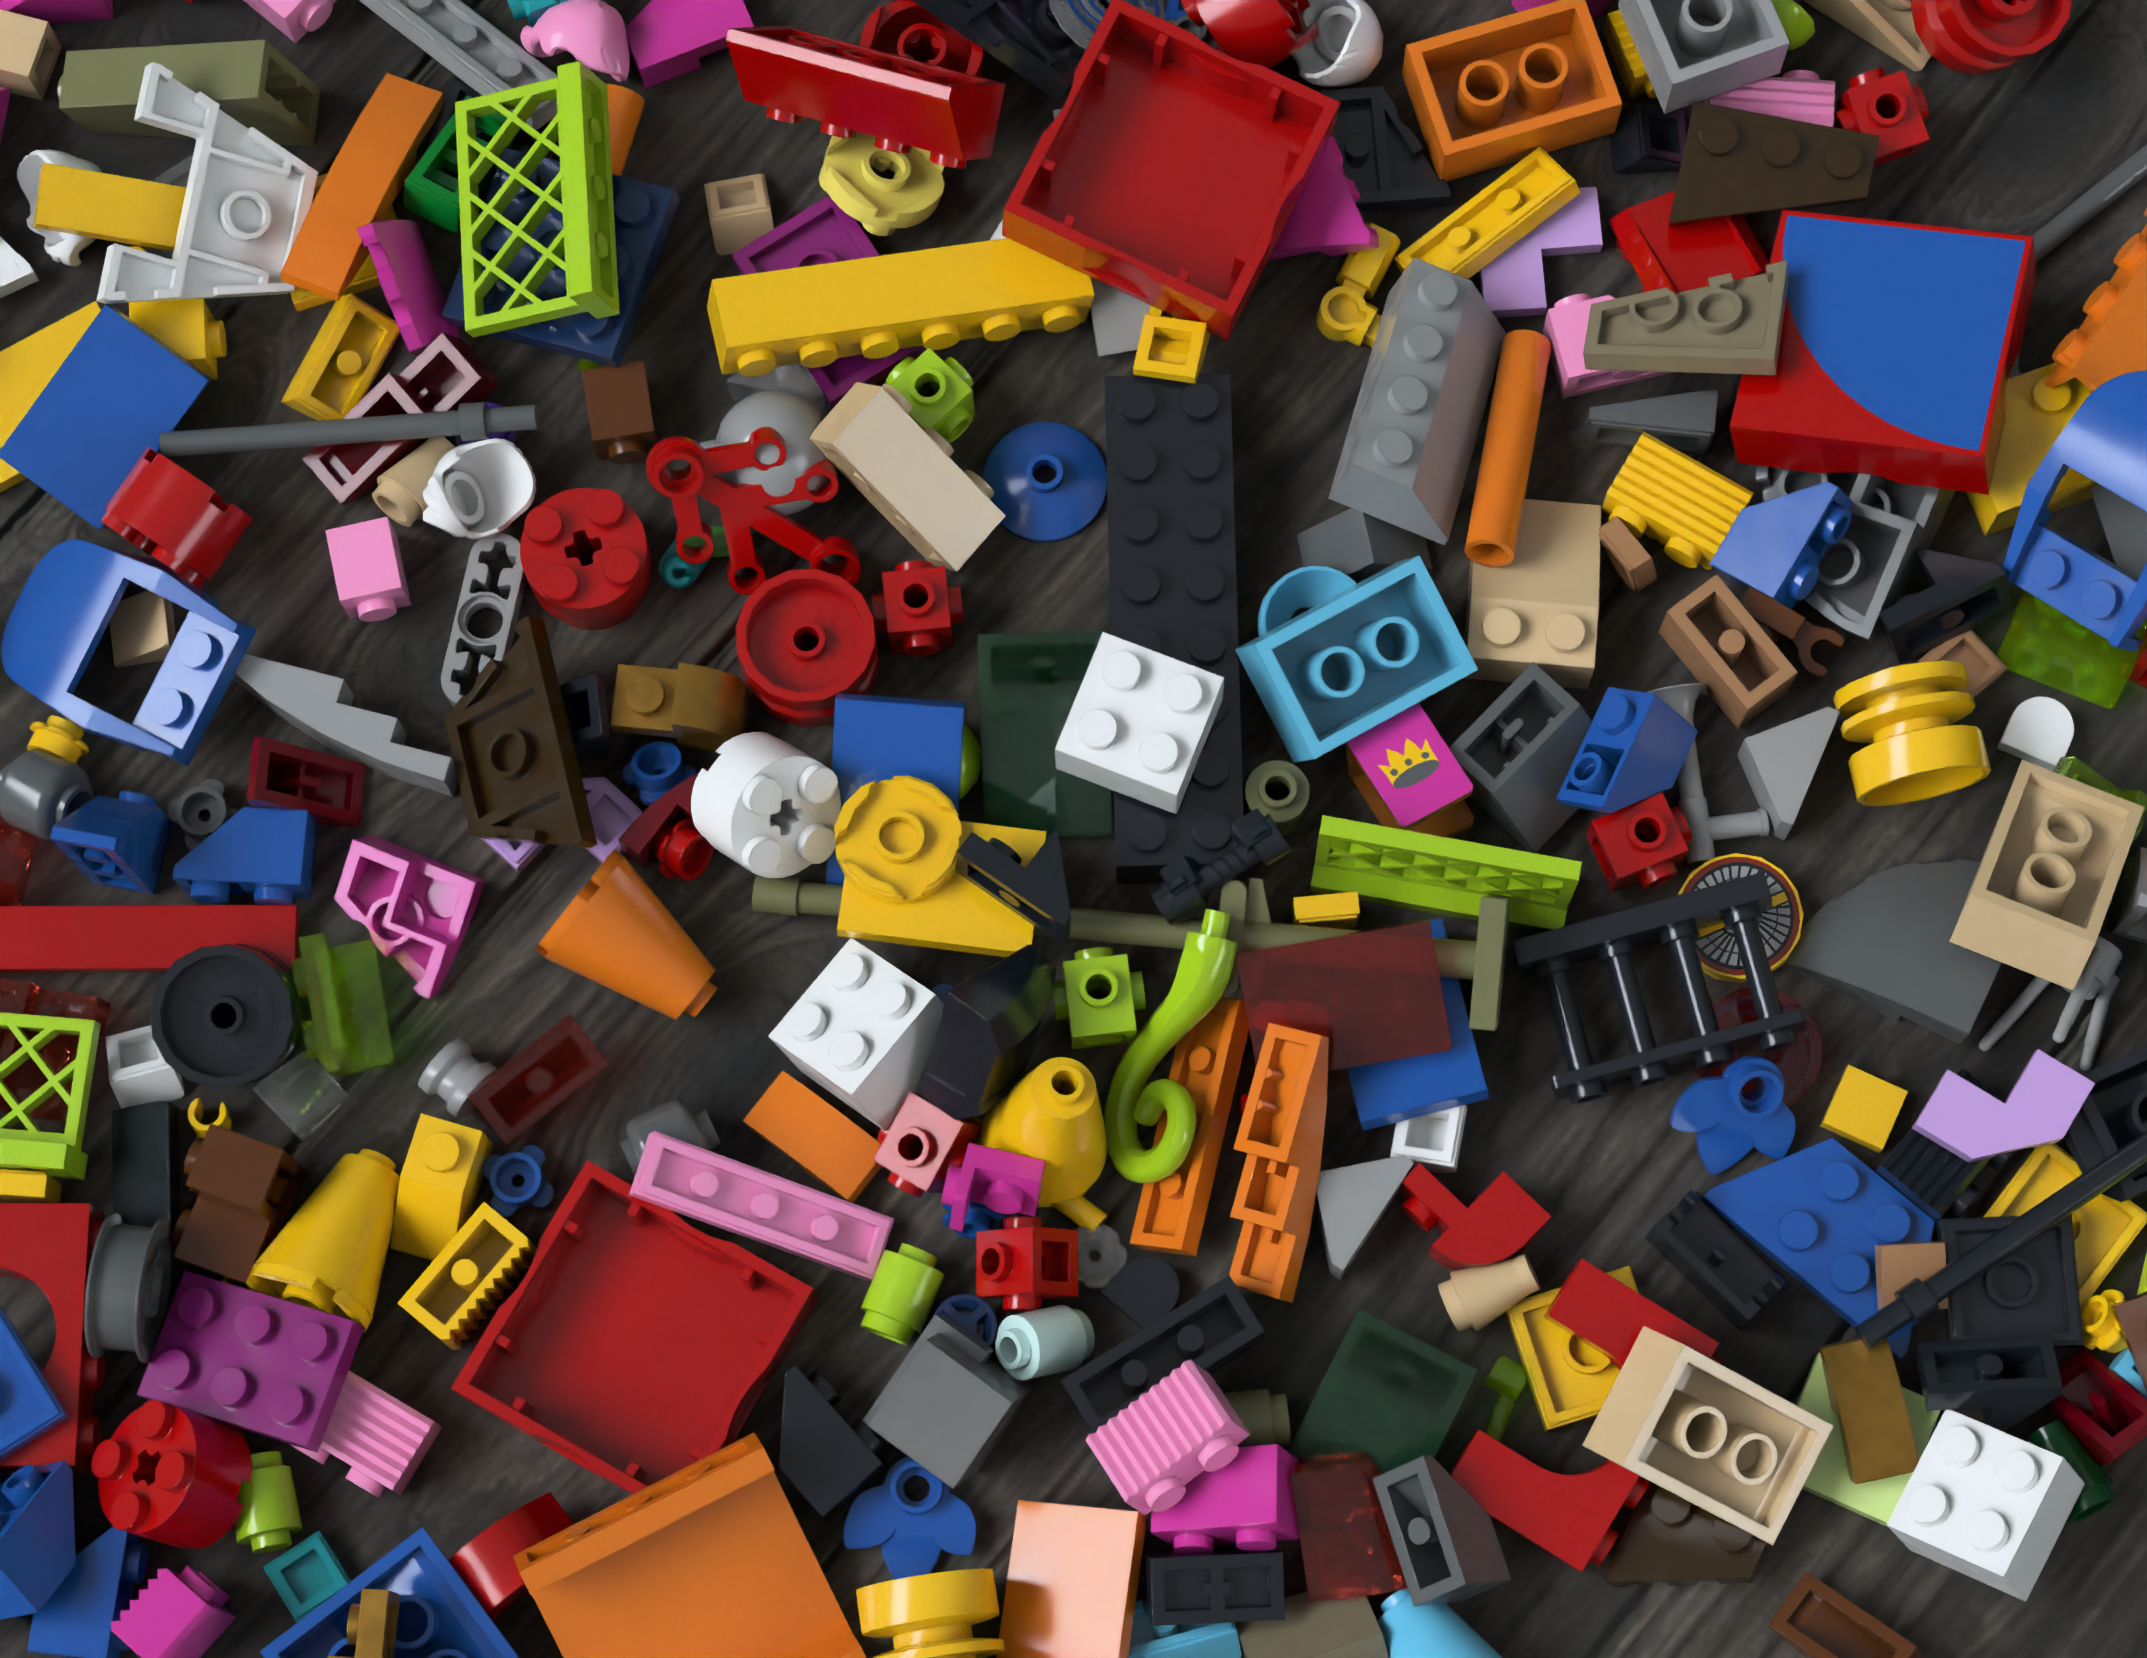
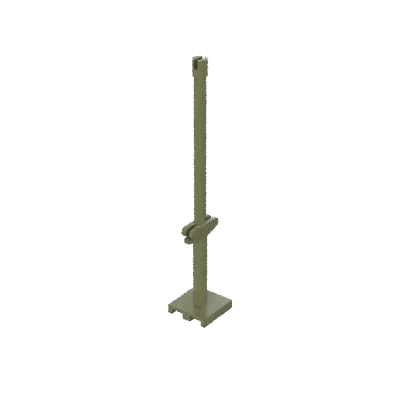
M756 875L752 893L753 911L778 913L779 915L799 916L802 913L839 917L843 885L803 882L802 878L794 877L765 878ZM1249 878V887L1241 880L1228 881L1221 890L1219 911L1231 914L1226 939L1237 942L1238 945L1230 979L1222 996H1231L1239 991L1238 999L1252 1002L1268 961L1473 980L1469 1028L1495 1031L1499 1026L1511 898L1482 896L1480 900L1477 941L1275 923L1271 920L1263 879ZM1070 907V935L1067 939L1184 950L1187 931L1200 933L1203 919L1188 918L1185 921L1181 919L1171 926L1163 915ZM1034 927V936L1050 937L1037 927Z

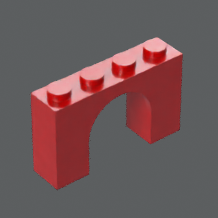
M0 1203V1277L21 1278L35 1282L50 1301L56 1321V1338L51 1357L42 1372L70 1416L1 1461L0 1473L16 1472L29 1464L37 1467L63 1460L70 1466L73 1473H90V1456H93L95 1449L101 1443V1421L99 1417H93L94 1391H101L104 1385L105 1358L104 1354L99 1358H94L88 1352L84 1330V1308L91 1257L98 1233L104 1222V1213L90 1203Z
M1583 1259L1576 1262L1543 1317L1602 1353L1611 1360L1619 1371L1623 1367L1643 1326L1678 1341L1721 1364L1720 1361L1712 1357L1719 1342ZM1479 1429L1474 1431L1449 1472L1490 1517L1580 1572H1583L1588 1562L1597 1567L1600 1566L1618 1536V1532L1609 1526L1621 1506L1625 1505L1633 1510L1650 1483L1649 1480L1609 1459L1600 1466L1583 1473L1569 1475L1554 1473L1537 1466Z

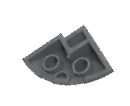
M1756 465V483L1762 490L1763 502L1828 481L1838 486L1854 503L1850 509L1852 516L1846 533L1836 545L1828 546L1817 565L1819 567L1818 579L1805 600L1829 621L1853 635L1872 642L1883 627L1879 612L1891 607L1903 596L1920 566L1915 550L1929 549L1956 490L1900 484L1880 476L1865 473L1842 472L1820 474Z
M1965 859L1927 863L1912 862L1866 877L1864 882L1849 889L1840 897L1826 903L1801 930L1798 943L1783 966L1897 1021L1902 1016L1957 1044H1961L1969 1035L2002 962L1950 942L1981 862Z

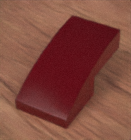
M699 773L666 792L627 828L618 839L625 856L643 869H646L656 856L655 846L660 834L667 827L676 825L682 820H693L691 814V795Z

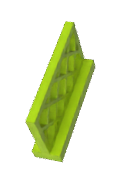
M581 61L557 66L558 77L455 102L465 331L472 337L583 312L590 313L596 319L620 314L607 85ZM557 98V114L542 134L525 123L540 102ZM500 113L507 120L488 145L483 147L476 142L475 118ZM522 129L537 141L518 166L513 169L502 161L499 156L518 131ZM558 139H559V147H558L557 145H555V143L557 142ZM551 150L560 157V171L546 190L543 191L529 181L528 178ZM493 164H495L510 176L487 205L479 199L478 184ZM524 185L540 198L521 223L516 226L501 214ZM561 196H562V204L558 202V200L560 199ZM554 207L563 214V229L550 246L545 248L534 240L531 235ZM479 208H481V209L483 210V212L480 214V216H479ZM498 221L513 233L490 262L481 255V240L494 223ZM525 243H528L540 252L542 256L522 283L519 284L505 274L504 271ZM564 253H565V262H564L563 260H561V257L564 255ZM482 265L486 267V269L483 271V273H482ZM557 265L566 272L567 296L541 301L533 294L554 266ZM499 278L516 290L500 311L484 315L483 299ZM529 300L533 303V304L526 305V303H527Z
M1322 815L1310 892L1335 894L1358 891L1359 901L1479 922L1480 900L1482 896L1511 898L1509 928L1543 933L1565 926L1567 909L1579 882L1582 862Z
M0 1012V1028L10 1029L22 1044L19 1050L0 1064V1094L12 1108V1111L0 1120V1169L46 1172L53 1178L85 1179L88 1155L82 1152L81 1148L101 1024L99 1022L88 1019ZM23 1030L40 1033L30 1040ZM60 1033L80 1035L76 1059L56 1074L39 1050ZM31 1057L49 1081L20 1103L3 1079ZM73 1079L70 1093L65 1084ZM55 1092H58L68 1105L64 1134L42 1132L29 1115ZM21 1121L28 1130L11 1128Z

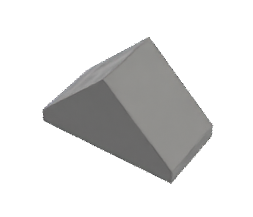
M1825 707L1744 739L1737 757L1759 807L1766 809L1772 836L1785 840L1791 830L1840 711L1831 707Z
M1402 1155L1320 1171L1315 1208L1329 1273L1341 1280L1398 1194L1402 1181L1412 1171L1414 1165L1412 1160Z

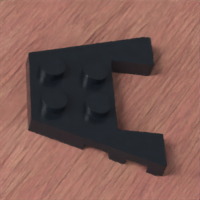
M912 0L1056 100L1071 91L1075 70L1095 33L1076 16L1067 0ZM1072 0L1080 14L1097 28L1099 24L1083 10L1078 0ZM1081 0L1089 13L1101 22L1103 16L1091 7L1088 0ZM1093 0L1095 5L1104 13L1111 0Z

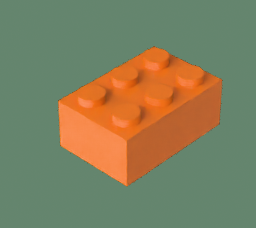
M1558 0L1407 44L1405 48L1402 76L1434 169L1440 180L1444 178L1448 182L1520 161L1539 146L1547 153L1609 135L1616 131L1622 101L1585 0Z

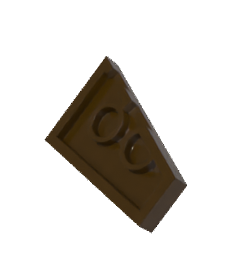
M1694 101L1668 227L1724 218L1725 220L1748 217L1749 214L1780 211L1783 209L1795 211L1864 202L1868 195L1879 136Z

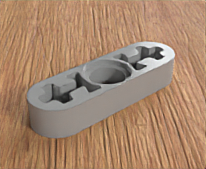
M505 533L479 539L470 551L441 673L442 689L453 707L464 696L460 684L456 683L458 678H468L473 664L470 652H462V648L467 647L473 652L481 654L478 666L480 674L490 661V658L485 655L495 654L494 660L502 661L512 647L515 635L514 628L518 622L527 577L521 564L520 542L513 536ZM499 551H506L510 563L514 564L513 569L503 568L499 576L497 587L501 595H509L506 600L490 592L492 574L488 565L484 564L485 560H496ZM477 588H481L482 590L486 591L475 593ZM482 608H492L503 616V624L499 632L486 639L471 635L468 631V622L472 614Z

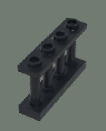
M1764 872L1512 941L1523 977L1535 974L1537 981H1544L1569 1070L1568 1072L1550 1077L1557 1099L1569 1096L1571 1104L1586 1103L1608 1095L1607 1086L1632 1079L1634 1087L1649 1086L1671 1078L1670 1069L1695 1062L1697 1070L1712 1069L1734 1061V1051L1759 1045L1761 1053H1769L1791 1047L1799 1042L1797 1034L1808 1031V1022L1804 1008L1783 1013L1758 922L1763 919L1761 912L1773 909L1771 893ZM1724 923L1726 930H1733L1758 1017L1756 1021L1723 1030L1719 1028L1695 944V939L1700 937L1698 929ZM1661 940L1663 947L1670 948L1695 1036L1660 1047L1656 1046L1632 957L1637 954L1636 946ZM1598 957L1600 964H1607L1631 1050V1055L1598 1064L1593 1063L1569 974L1574 972V963Z

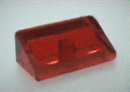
M568 1014L468 1093L467 1096L505 1144L508 1145L608 1066L609 1063L575 1019Z

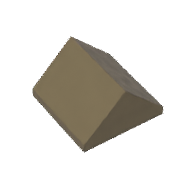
M1357 1574L1284 1598L1285 1620L1234 1622L1245 1658H1389L1382 1631Z

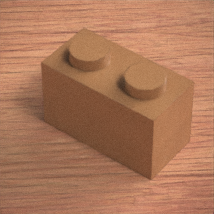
M1717 574L1666 612L1659 630V634L1698 682L1708 684V688L1705 690L1737 729H1740L1784 696L1798 673Z

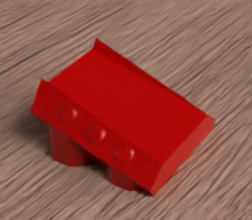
M1675 190L1626 208L1608 220L1617 237L1616 245L1622 258L1632 264L1642 282L1641 293L1665 287L1674 293L1709 286L1708 278L1728 273L1732 274L1733 280L1765 274V265L1770 263L1744 217L1695 221L1687 225L1668 227Z

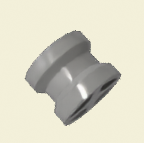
M459 1037L449 1042L431 1060L423 1071L418 1086L429 1096L439 1095L444 1099L447 1111L457 1120H460L469 1115L485 1099L497 1082L500 1071L490 1062H478L471 1054V1047Z

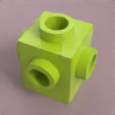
M928 348L916 360L912 356L902 360L886 379V384L899 391L912 405L913 409L908 415L922 429L925 427L933 429L948 443L961 436L971 424L975 415L973 390L970 387L974 385V381L969 373L952 357H947L943 361ZM930 390L936 393L934 396L924 397Z
M1109 947L1088 948L1075 952V960L1063 961V980L1055 981L1052 992L1056 1020H1069L1072 1050L1131 1043L1137 1033L1134 1011L1146 1010L1142 971L1129 972L1127 954L1113 955V950ZM1094 992H1103L1108 996L1098 1000L1089 995Z

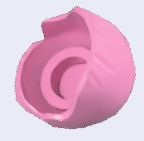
M601 0L564 1L548 9L537 20L534 27L526 25L522 28L520 34L522 45L530 54L536 57L546 58L563 51H568L574 56L576 61H581L590 70L610 74L619 82L627 80L630 71V53L625 23L615 8Z

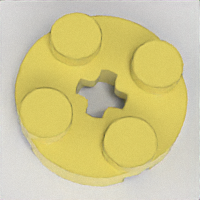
M858 131L856 138L832 136L818 178L820 186L829 194L840 209L852 218L862 222L863 227L868 232L877 236H888L893 234L896 228L915 226L932 215L944 191L945 182L942 172L945 166L929 161L931 151L912 147L911 153L887 151L874 146L876 136ZM872 167L881 172L890 169L895 173L894 178H882L874 173Z

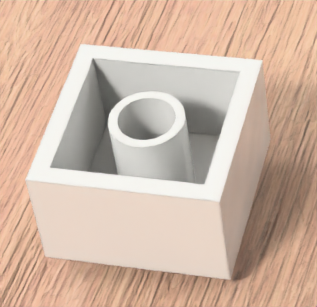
M1102 632L1055 747L1056 769L1177 814L1223 700L1224 677Z
M850 938L768 1037L803 1074L885 1131L895 1120L909 1092H916L921 1073L925 1069L943 1015L944 1003L935 993L853 938Z
M1951 1409L1945 1410L1887 1526L1909 1550L2026 1602L2085 1483L2064 1457Z

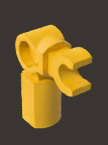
M1365 223L1366 226L1376 230L1379 237V248L1348 253L1336 277V282L1340 287L1329 290L1323 297L1316 320L1320 332L1330 340L1348 341L1358 347L1364 343L1373 347L1382 316L1377 314L1379 308L1367 303L1364 299H1371L1375 296L1401 243L1396 234L1373 223Z

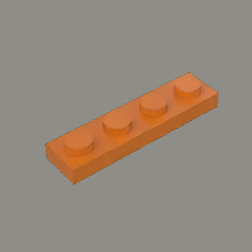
M1221 997L1214 1008L1176 1044L1168 1079L1175 1080L1184 1086L1195 1102V1134L1186 1158L1171 1176L1159 1182L1143 1184L1129 1243L1140 1249L1195 1257L1197 1255L1254 1006L1241 999ZM1165 1109L1158 1120L1152 1148L1159 1143L1167 1125Z

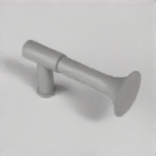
M1681 684L1655 689L1646 693L1656 694L1694 727L1693 713L1695 702L1700 692L1708 688V684ZM1694 739L1677 776L1680 796L1678 801L1679 808L1687 820L1692 835V842L1686 844L1689 849L1686 855L1689 865L1706 863L1711 858H1715L1713 845L1715 840L1754 835L1764 837L1769 835V820L1765 808H1758L1752 812L1709 817L1707 799L1703 794Z

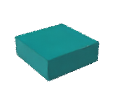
M317 1531L263 1567L296 1622H299L352 1581L331 1544L321 1531Z

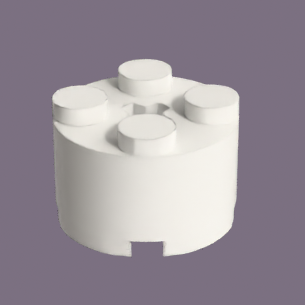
M749 732L735 736L722 744L716 750L721 755L713 763L709 771L704 768L701 769L695 780L691 795L692 819L701 836L705 837L719 852L752 873L765 878H783L794 875L812 863L820 864L826 861L832 855L835 849V824L841 811V796L837 776L821 762L769 733Z

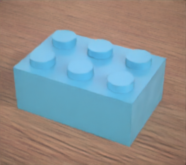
M1420 555L1394 563L1235 649L1294 763L1314 760L1478 670Z

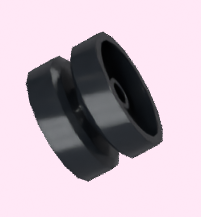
M246 943L200 947L176 960L158 981L149 1009L152 1038L165 1062L187 1080L213 1088L239 1086L255 1082L282 1068L299 1048L307 1023L305 992L292 968L273 952ZM228 1004H230L236 1011V1021L234 1024L223 1025L219 1012L226 1010Z

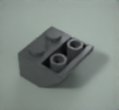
M1532 662L1449 747L1473 784V794L1469 797L1531 853L1537 854L1580 810L1577 807L1562 805L1556 800V797L1592 720L1579 702L1537 664Z

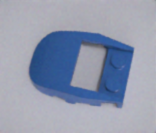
M2147 371L2126 373L2105 382L2087 397L2067 423L2027 484L2002 567L2008 582L2014 583L2102 636L2115 648L2135 652L2143 641L2134 635L2147 618V562L2140 577H2135L2047 525L2052 511L2047 507L2062 477L2065 476L2067 470L2071 467L2147 512Z
M72 539L53 547L32 571L7 621L2 639L1 657L6 673L15 683L64 719L80 727L83 731L91 735H99L146 752V750L154 751L169 757L177 763L189 766L257 629L247 622L231 618L218 608L220 605L219 601L201 588L193 586L174 573L173 570L156 560L146 559L106 545ZM129 581L189 610L132 724L73 695Z

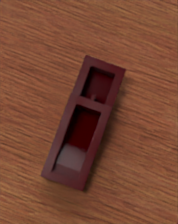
M441 333L399 376L388 373L343 419L458 410L459 404L481 402L500 383L461 338ZM428 438L315 446L303 460L339 503L347 505L378 485L377 478L425 443Z

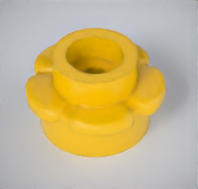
M51 715L46 724L36 721L29 727L34 733L27 745L28 751L40 749L73 763H77L80 756L82 757L83 754L87 755L89 752V747L81 740L84 731L69 720Z
M2115 1289L2105 1290L2100 1295L2090 1297L2082 1305L2080 1310L2083 1343L2088 1349L2093 1350L2097 1347L2108 1353H2118L2128 1347L2111 1306L2124 1301V1294Z

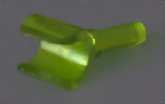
M1505 1356L1498 1358L1483 1385L1501 1395L1494 1406L1486 1432L1487 1435L1500 1443L1509 1413L1512 1412L1513 1405L1527 1381L1524 1368Z

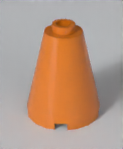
M615 849L600 865L591 879L575 896L534 949L544 958L674 1020H677L684 1011L695 1018L718 989L709 981L716 969L629 861Z

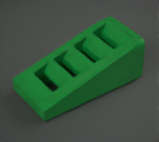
M467 95L464 100L471 99L472 97ZM455 113L406 178L403 202L409 211L451 233H456L460 228L458 179L444 173L441 169L445 167L458 174L457 151L454 150V147L457 146ZM500 113L475 118V128L494 137L507 118ZM518 133L515 135V137L512 139V141L508 144L506 148H510ZM476 137V142L483 147L488 145V142ZM493 164L478 184L479 198L498 167L497 165Z

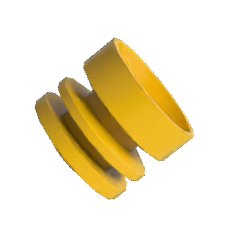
M1942 660L1898 665L1850 682L1836 691L1833 697L1835 709L1840 711L1839 715L1841 717L1849 718L1843 722L1840 728L1842 737L1848 742L1872 743L1854 753L1848 761L1856 798L1859 803L1865 806L1879 807L1923 801L1969 787L1989 775L1991 767L1982 731L1976 726L1951 725L1971 714L1976 707L1974 697L1967 692H1961L1966 689L1970 682L1966 666L1961 662Z
M965 1569L924 1574L885 1581L856 1590L862 1635L893 1638L894 1650L872 1658H983L1005 1652L1003 1639L973 1638L972 1625L1000 1615L993 1569Z

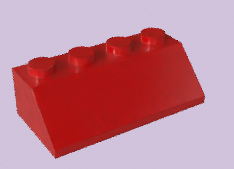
M790 26L728 28L726 42L744 100L766 106V117L797 124L802 123L803 117L821 121V132L843 138H856L857 131L876 136L875 147L887 151L911 153L912 147L931 151L929 161L946 167L964 169L966 168L967 160L991 158L1005 83Z

